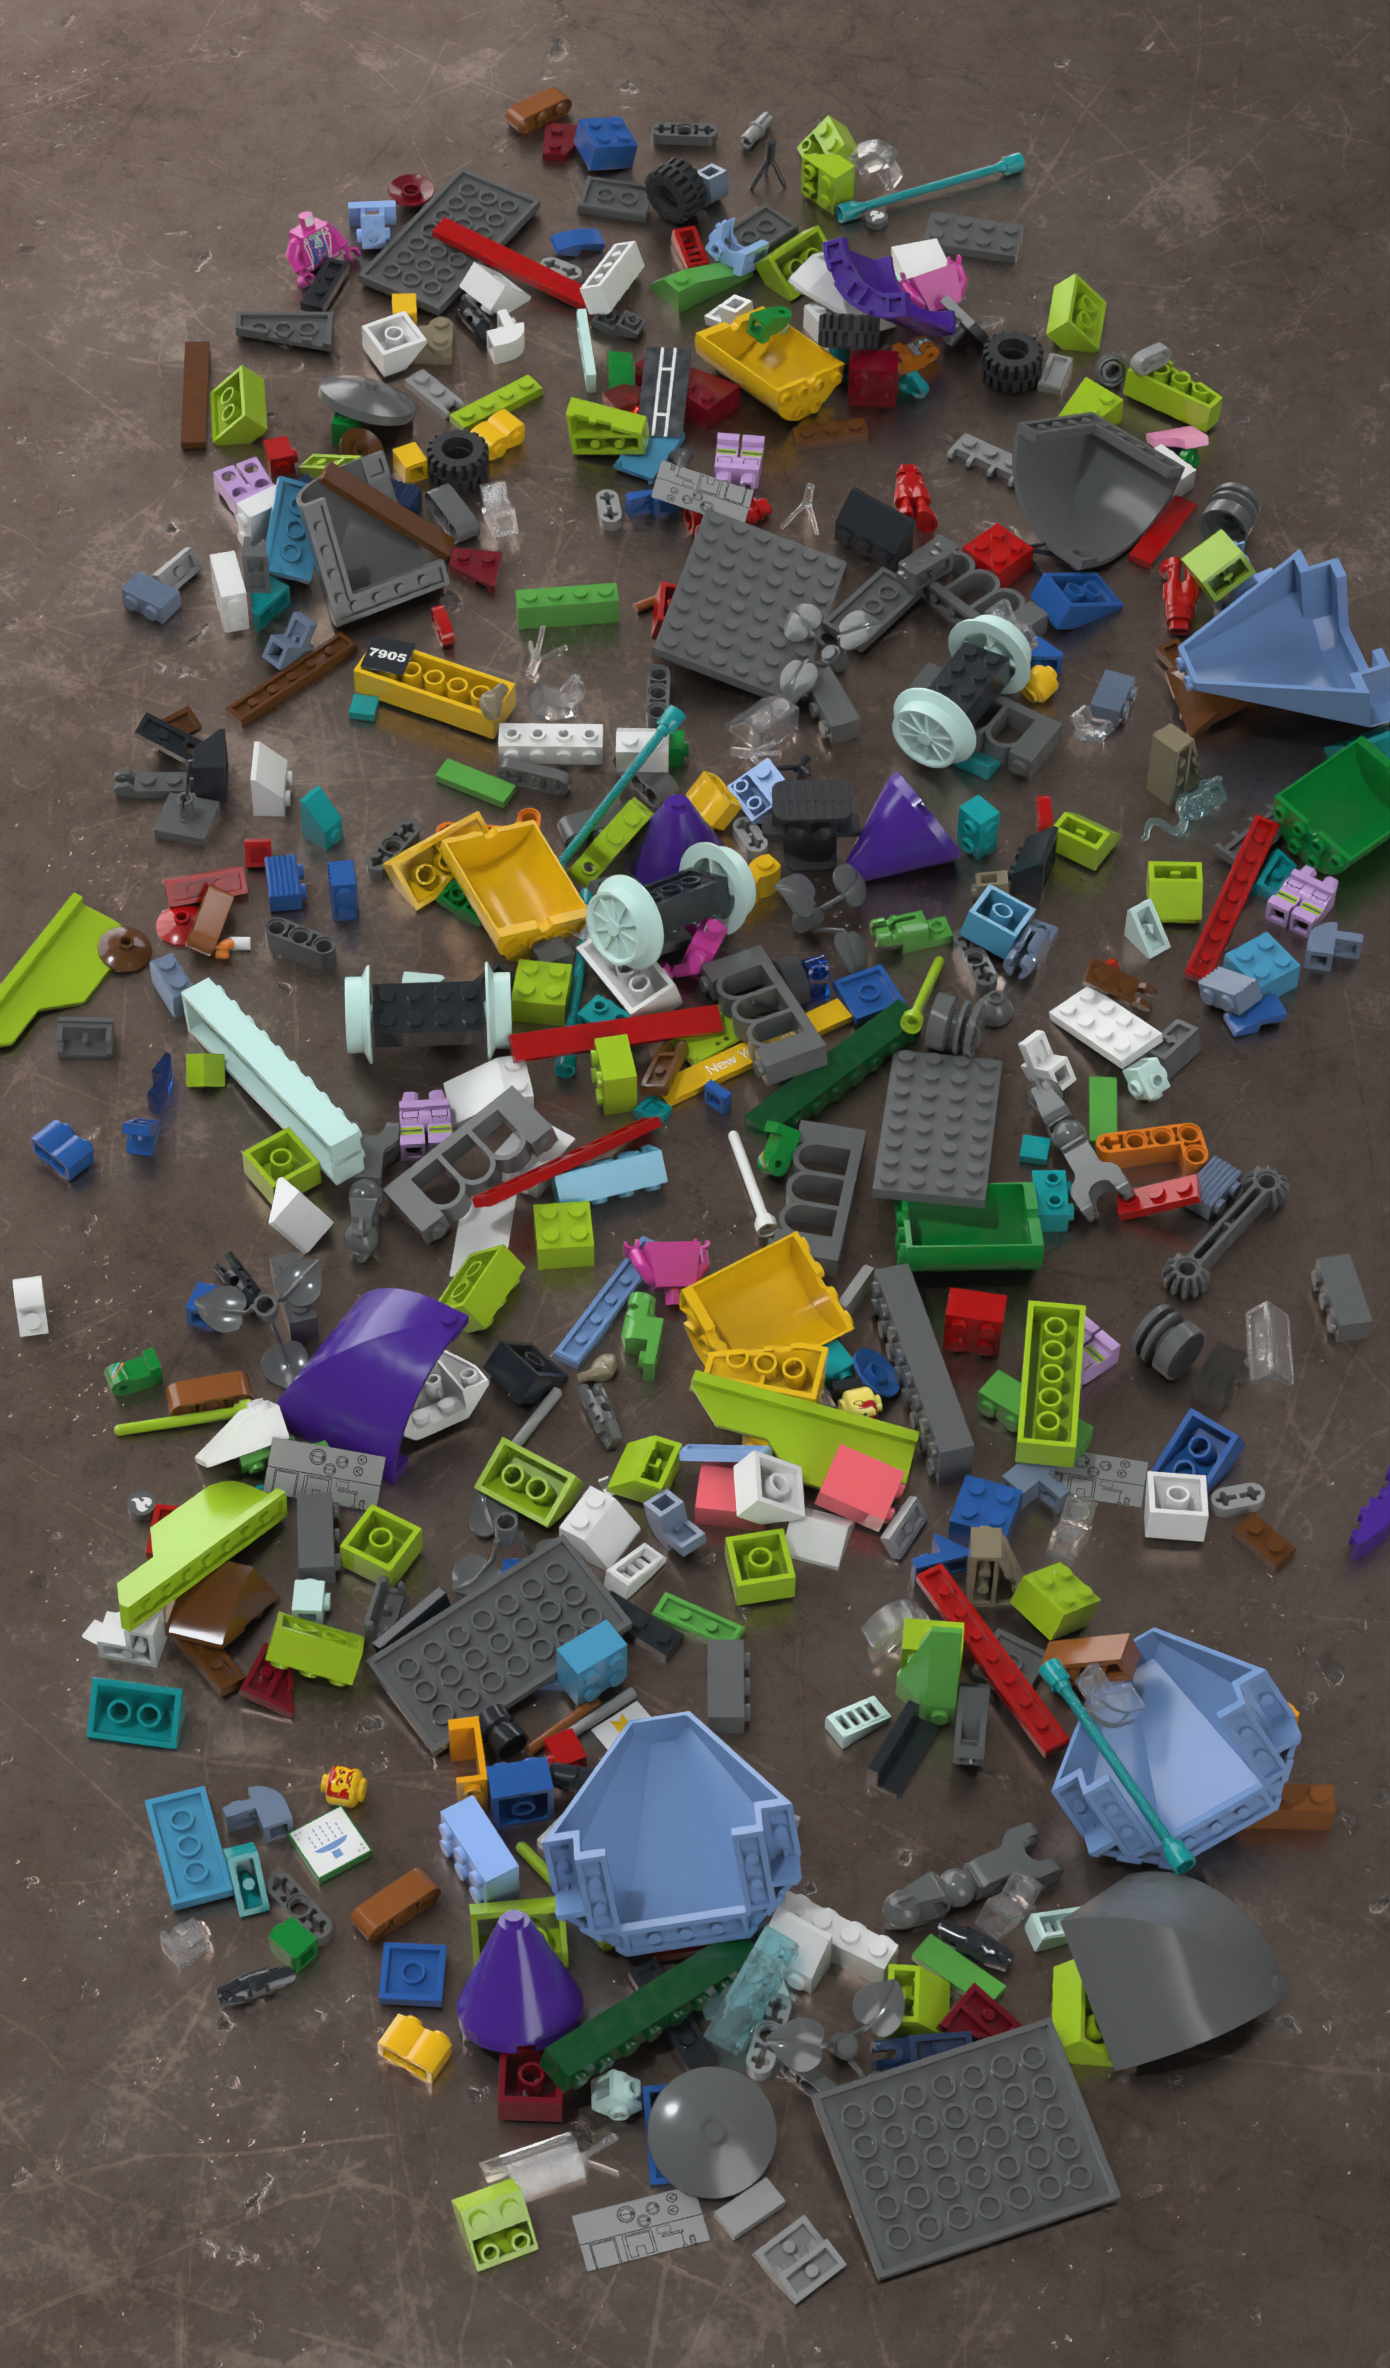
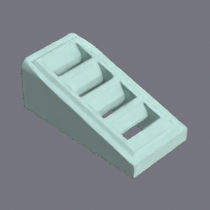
M871 1696L825 1718V1729L839 1746L844 1749L891 1721L892 1716L875 1696ZM873 1707L880 1716L874 1717L869 1708ZM862 1712L869 1719L868 1721L865 1722V1720L860 1716ZM855 1718L859 1725H855L851 1719ZM846 1723L849 1729L846 1730L842 1724Z
M1080 1907L1030 1914L1025 1925V1931L1034 1951H1043L1067 1944L1068 1942L1060 1921ZM1051 1925H1054L1056 1931L1052 1930Z

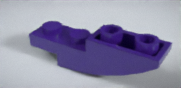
M1390 1465L1385 1476V1481L1389 1482L1387 1489L1381 1487L1378 1498L1371 1497L1368 1506H1362L1357 1519V1523L1361 1524L1359 1530L1353 1529L1348 1546L1353 1547L1351 1559L1358 1560L1365 1556L1390 1535Z

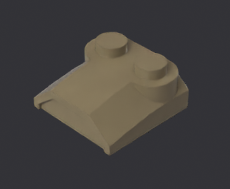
M437 317L431 320L429 325L417 326L427 339V344L411 364L452 365L454 324L452 321L445 317Z

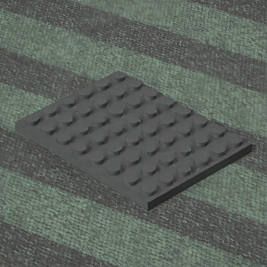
M706 508L651 654L795 709L798 701L794 706L790 705L781 692V673L786 665L793 660H799L802 663L806 659L813 660L818 643L811 635L801 643L789 641L784 634L785 620L795 606L806 603L816 606L821 611L824 621L829 615L847 562ZM822 625L814 631L819 638L824 629Z
M1051 2017L813 2094L811 2097L878 2281L1118 2201L1121 2198L1118 2186Z

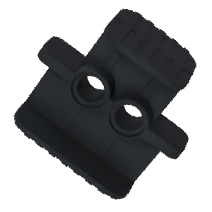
M840 779L783 780L776 782L772 787V815H765L762 818L763 837L766 839H783L784 864L792 872H827L832 870L837 864V837H857L860 834V817L858 814L853 813L850 784Z

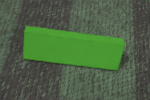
M449 758L435 774L436 782L503 809L516 793V785Z
M1089 1076V1143L1092 1147H1095L1096 1140L1100 1135L1117 1132V1077Z
M667 1592L664 1593L652 1612V1616L674 1630L705 1644H708V1640H740L745 1633L744 1626Z
M931 1933L912 1954L911 1960L950 1982V1988L960 1995H963L974 1982L996 2002L1006 1991V1985Z

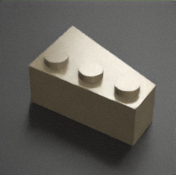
M1169 723L1163 729H1158L1152 736L1146 790L1169 806L1204 779L1203 775L1199 773L1201 765L1196 761L1198 753L1194 739L1172 723Z
M990 1526L971 1527L966 1571L967 1599L973 1606L1014 1607L1010 1600L1024 1575L1002 1529Z

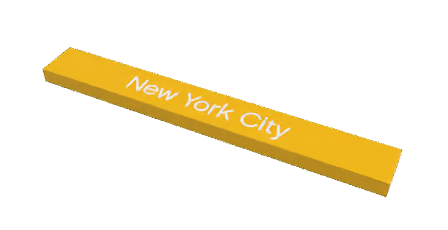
M838 998L806 1013L820 1036L852 1022V1015ZM791 1031L786 1034L763 1041L761 1043L777 1042L785 1038L794 1036L796 1034L794 1031ZM744 1041L678 1072L668 1095L657 1097L668 1105L673 1106L703 1092L704 1084L710 1079L720 1084L752 1069L753 1061L748 1054L747 1042Z

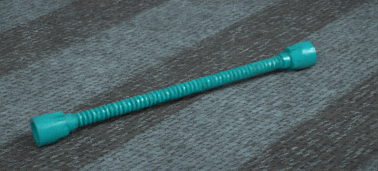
M1018 152L1002 157V161L997 162L996 165L948 177L937 182L924 184L866 202L856 203V200L837 204L836 214L839 221L844 223L860 218L859 214L871 208L889 205L996 173L1010 175L1024 171L1025 161L1022 154Z
M673 705L668 706L657 721L659 726L652 738H650L634 759L635 761L627 768L621 779L617 781V784H615L613 789L607 794V797H605L573 841L561 854L558 860L564 870L568 861L578 851V848H580L588 835H590L612 804H614L640 770L639 768L644 765L643 763L647 761V758L650 757L661 740L667 737L669 733L674 734L686 719L685 714Z
M587 887L580 891L582 900L588 905L593 895L587 890ZM578 938V946L584 943V940L587 941V939L583 938L582 940ZM578 951L575 959L566 1026L577 1025V1013L579 1012L586 961ZM578 1054L556 1057L554 1073L560 1077H572L576 1071Z
M1058 1658L1046 1661L1039 1668V1674L1052 1692H1058L1059 1695L1063 1696L1105 1760H1107L1119 1781H1121L1162 1842L1165 1852L1164 1857L1174 1873L1180 1875L1189 1871L1196 1863V1859L1181 1839L1176 1840L1174 1836H1171L1130 1773L1071 1689L1070 1676Z

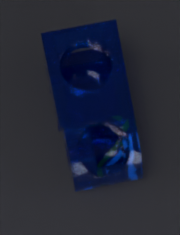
M821 954L801 960L810 988V999L806 1004L828 999L830 995V970L826 957ZM820 987V993L812 994L816 988Z

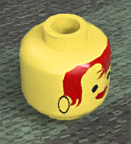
M860 1387L846 1390L842 1395V1399L838 1400V1409L877 1420L878 1412L882 1411V1402L879 1394L874 1395L869 1387Z

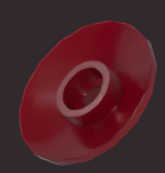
M406 174L391 181L388 185V195L398 205L416 207L431 200L434 196V186L424 176Z

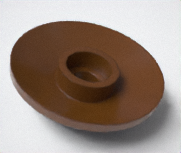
M364 428L349 429L343 434L339 444L341 455H358L359 453L360 456L364 457L380 450L384 452L380 440L372 432Z
M117 927L107 931L101 937L98 944V954L101 961L110 969L122 973H131L142 969L148 964L152 954V946L149 939L142 932L130 927Z

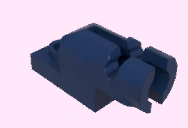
M971 2031L920 2034L909 2035L904 2038L871 2041V2053L887 2052L889 2050L896 2052V2057L893 2059L876 2060V2063H872L873 2072H883L972 2043Z

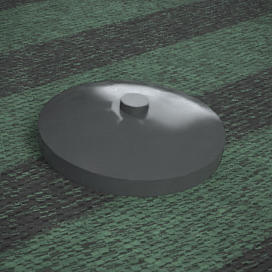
M345 374L327 376L320 382L318 390L320 400L330 409L346 417L383 426L404 425L413 419L415 412L413 400L401 390L384 382L363 376Z
M701 2067L677 2076L659 2093L648 2117L647 2143L656 2168L674 2187L696 2197L724 2198L747 2189L766 2170L773 2156L776 2144V2121L767 2097L748 2077L728 2068Z

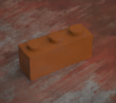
M1130 1633L1049 1641L1040 1667L1046 1661L1058 1658L1070 1676L1069 1682L1071 1686L1133 1680L1141 1653Z
M1284 1784L1279 1809L1246 1827L1250 1829L1331 1830L1335 1815L1334 1787L1330 1784Z

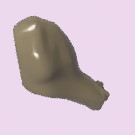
M500 683L492 690L483 693L479 698L480 710L488 720H497L500 717L502 700L509 691L504 683Z
M602 1354L592 1363L589 1370L577 1374L578 1382H602L609 1380L615 1374L618 1365L617 1357L614 1354Z

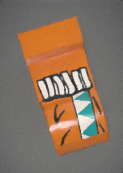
M920 336L914 342L904 346L900 342L892 345L891 350L899 351L898 372L901 375L921 369L934 362L939 356V349L927 336Z

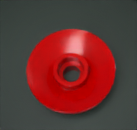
M180 905L163 911L156 922V931L160 939L171 946L186 947L185 944L199 908L192 905Z

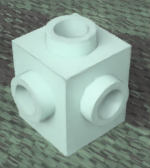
M1157 1057L1141 1058L1122 1070L1128 1082V1089L1136 1100L1147 1099L1148 1102L1157 1100L1163 1096L1162 1092L1171 1087L1167 1079V1072L1161 1066Z
M615 2069L592 2079V2110L609 2116L612 2120L616 2121L625 2120L630 2115L642 2110L640 2080Z

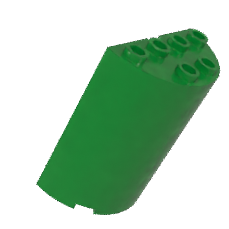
M1359 737L1274 796V809L1272 813L1277 823L1280 824L1279 829L1287 842L1288 850L1292 854L1297 855L1307 866L1314 868L1315 871L1328 875H1337L1390 839V759L1365 737Z
M1034 1182L988 1183L984 1209L894 1200L896 1228H898V1234H895L897 1265L909 1263L911 1272L1040 1270V1267H1042L1044 1242L1040 1218H1038Z

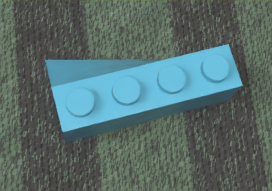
M648 1144L640 1147L641 1152L627 1150L618 1153V1159L613 1160V1157L599 1158L591 1162L592 1166L587 1167L586 1164H580L552 1177L550 1182L555 1203L591 1201V1204L594 1205L607 1202V1197L617 1194L618 1198H624L634 1195V1190L644 1188L645 1191L660 1189L662 1183L668 1182L662 1151Z

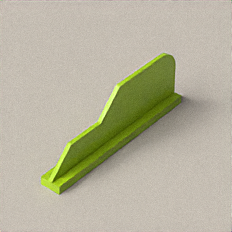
M75 892L0 984V1047L13 1045L38 1012L84 1005L111 970L101 961L98 954V944L101 937L107 931L122 926L115 920L83 904V897Z
M695 1370L689 1391L695 1393L714 1425L721 1429L767 1441L778 1459L801 1466L803 1485L821 1489L840 1444L904 1471L901 1482L907 1483L919 1431Z
M224 1481L215 1483L203 1489L150 1528L153 1558L117 1583L121 1628L129 1632L133 1631L288 1516L286 1491L276 1488L268 1494L242 1482Z

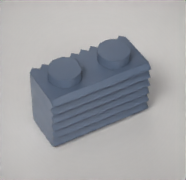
M137 571V574H134V577H131V580H128V583H125L121 588L123 605L131 611L136 610V612L144 614L149 620H156L157 623L164 624L182 606L179 590L140 571Z
M1106 669L1091 700L1089 719L1095 720V722H1104L1105 725H1114L1115 728L1119 726L1121 719H1127L1130 710V704L1128 703L1129 701H1135L1138 687H1135L1136 677Z
M170 953L149 963L152 976L151 982L172 1016L179 1018L185 1015L181 992L192 987L193 983H191L186 972H184L182 965L177 961L175 954Z
M1220 966L1198 982L1200 996L1205 1004L1215 1006L1216 1008L1219 1007L1227 1012L1230 1011L1241 1015L1263 998L1257 979Z
M1214 1156L1197 1174L1201 1185V1203L1184 1207L1208 1221L1211 1220L1214 1214L1220 1215L1226 1207L1230 1196L1235 1198L1242 1188V1183H1240L1241 1170H1237L1236 1167H1232L1231 1164H1227L1226 1161L1223 1162L1222 1159Z

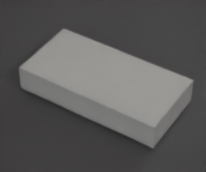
M1050 353L1038 382L1037 391L1061 396L1073 365V358Z
M866 1264L865 1266L863 1265L839 1299L843 1310H846L850 1315L854 1313L871 1289V1282H873L874 1278L873 1267Z
M765 2177L715 2211L714 2217L731 2239L735 2241L785 2207L786 2200L769 2179Z

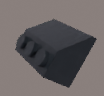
M853 487L835 521L834 539L875 561L882 567L896 572L898 570V563L913 552L915 520Z

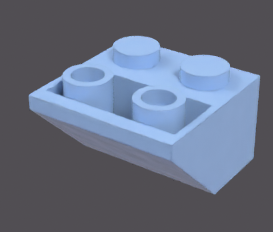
M766 758L729 784L727 788L742 805V811L752 824H762V818L765 815H772L773 785L785 779L770 759Z

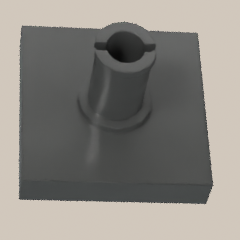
M946 295L940 302L948 310L955 311V317L957 318L956 334L942 336V338L953 348L967 332H971L983 345L987 343L989 336L965 311Z
M170 792L155 826V837L206 846L221 809L220 801L193 797V794L190 792L188 795H186V792H181L180 794Z

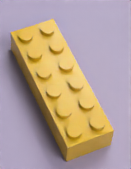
M417 650L413 651L404 675L361 667L364 656L353 670L356 693L379 697L380 701L492 739L499 732V723H505L516 706L515 683ZM500 683H504L509 691L502 700L500 717L497 720H488L480 710L479 698L483 693L492 690Z

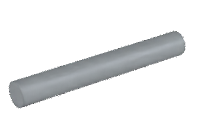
M553 1387L512 1442L521 1447L524 1445L563 1393L560 1389Z
M632 1687L628 1688L568 1729L573 1728L578 1737L637 1698L635 1690Z

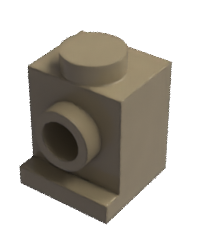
M1007 870L975 873L976 884H971L973 900H978L989 884L1010 895Z

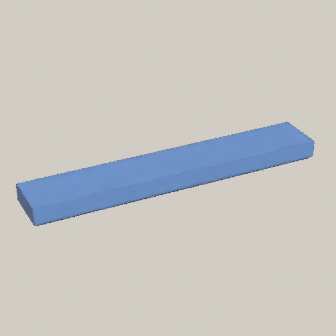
M642 1236V1237L639 1239V1240H640V1243H641V1244H640V1249H641V1251H642V1246H644L647 1242H655V1241H653V1240H651V1239H649V1238H647V1237H645V1236ZM629 1258L624 1259L554 1351V1359L579 1370L626 1308L631 1293L638 1292L644 1284Z

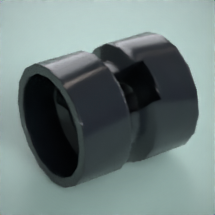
M492 1705L478 1715L482 1741L487 1743L488 1750L499 1762L510 1760L524 1749L528 1742V1735L517 1722L512 1720V1715L504 1705Z

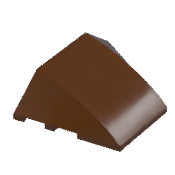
M1177 665L1166 670L1164 673L1172 697L1179 707V716L1185 724L1186 734L1192 738L1209 731L1212 724L1246 707L1250 710L1260 705L1197 690L1188 691L1184 682L1185 674L1184 672L1179 673Z
M226 1561L166 1606L165 1636L223 1649L245 1631V1625L252 1619H259L263 1615L264 1609L270 1604L273 1606L280 1601V1596L253 1567Z

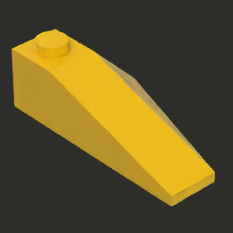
M476 811L383 863L382 866L394 887L413 909L417 911L437 899L438 895L454 878L440 853L442 840L448 837L467 835L471 832L481 831L483 835H487L489 828L480 812Z
M796 1342L790 1343L791 1346L773 1347V1345L763 1346L764 1349L755 1350L741 1348L714 1351L708 1354L704 1372L820 1404L824 1389L829 1347Z

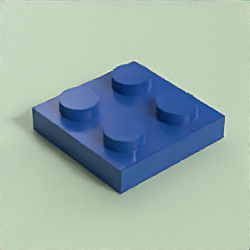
M881 964L833 981L832 988L852 1015V1020L856 1026L870 1021L897 999L905 1003V1000Z
M384 1942L379 2004L442 2007L447 1945Z

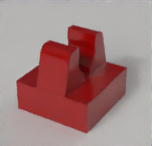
M271 838L244 840L246 868L265 867L264 858L272 856Z

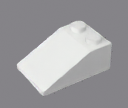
M512 1056L495 1058L443 1083L446 1098H449L453 1129L460 1128L512 1085L534 1107V1095L526 1062L513 1063Z
M263 1398L246 1403L247 1408L240 1410L195 1456L196 1463L209 1468L272 1445L273 1437L289 1439L290 1437L279 1405L269 1402V1400L264 1401Z

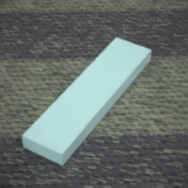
M578 309L577 333L586 391L588 393H596V370L586 309Z

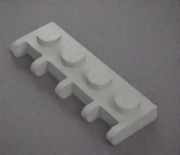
M964 433L948 451L947 458L953 459L955 456L966 460L967 467L972 468L974 465L988 470L986 474L988 477L992 478L995 474L1009 480L1008 486L1014 487L1011 453L967 433Z

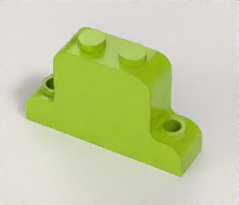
M634 797L595 838L582 856L568 870L567 875L582 889L588 887L590 881L596 880L654 813ZM584 865H590L592 872H587L584 869Z

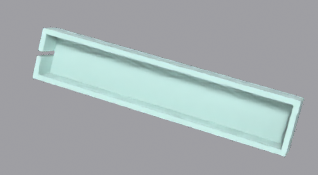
M207 978L181 992L188 1031L209 1053L225 1054V1070L282 1129L290 1127L319 1160L320 1168L336 1185L365 1170L363 1161L365 1153L361 1147L360 1138H362V1133L355 1123L351 1124L346 1119L342 1109L336 1108L331 1103L328 1095L325 1092H320L313 1080L301 1073L296 1062L290 1061L285 1056L282 1048L279 1045L275 1046L270 1041L268 1034L256 1027L251 1016H246L241 1011L238 1003L235 1000L231 1001L226 996L225 991L220 985L216 986Z

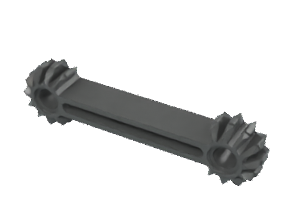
M1257 1165L1254 1171H1248L1242 1184L1244 1194L1187 1256L1177 1252L1175 1258H1168L1166 1266L1162 1271L1165 1289H1171L1172 1296L1181 1294L1184 1300L1187 1295L1195 1299L1198 1293L1204 1294L1211 1277L1208 1270L1265 1208H1270L1275 1212L1278 1206H1284L1290 1192L1287 1175H1281L1280 1168L1271 1170L1268 1165L1265 1169H1262Z

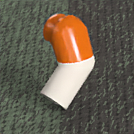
M229 937L218 942L214 948L216 950L215 957L217 959H228L229 950H251V938Z

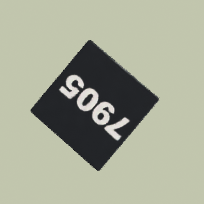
M374 635L360 666L404 675L416 644Z

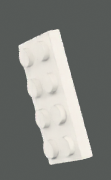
M1085 987L1049 1012L1052 1022L1121 1069L1163 1042L1161 1032L1104 994L1089 987Z

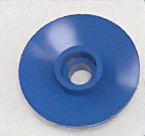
M861 1348L854 1354L855 1369L866 1387L884 1397H892L899 1391L900 1383H897L895 1380L894 1368L881 1354L869 1348Z

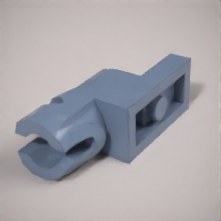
M1034 919L1031 925L1027 924L1004 960L1003 967L1005 971L1011 976L1017 967L1022 968L1019 979L1026 978L1032 970L1037 971L1055 941L1059 928Z

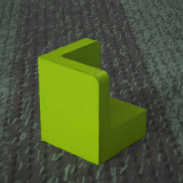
M186 1054V1086L224 1087L225 1054Z

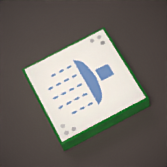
M342 1805L288 1833L289 1841L319 1885L373 1856L371 1848Z

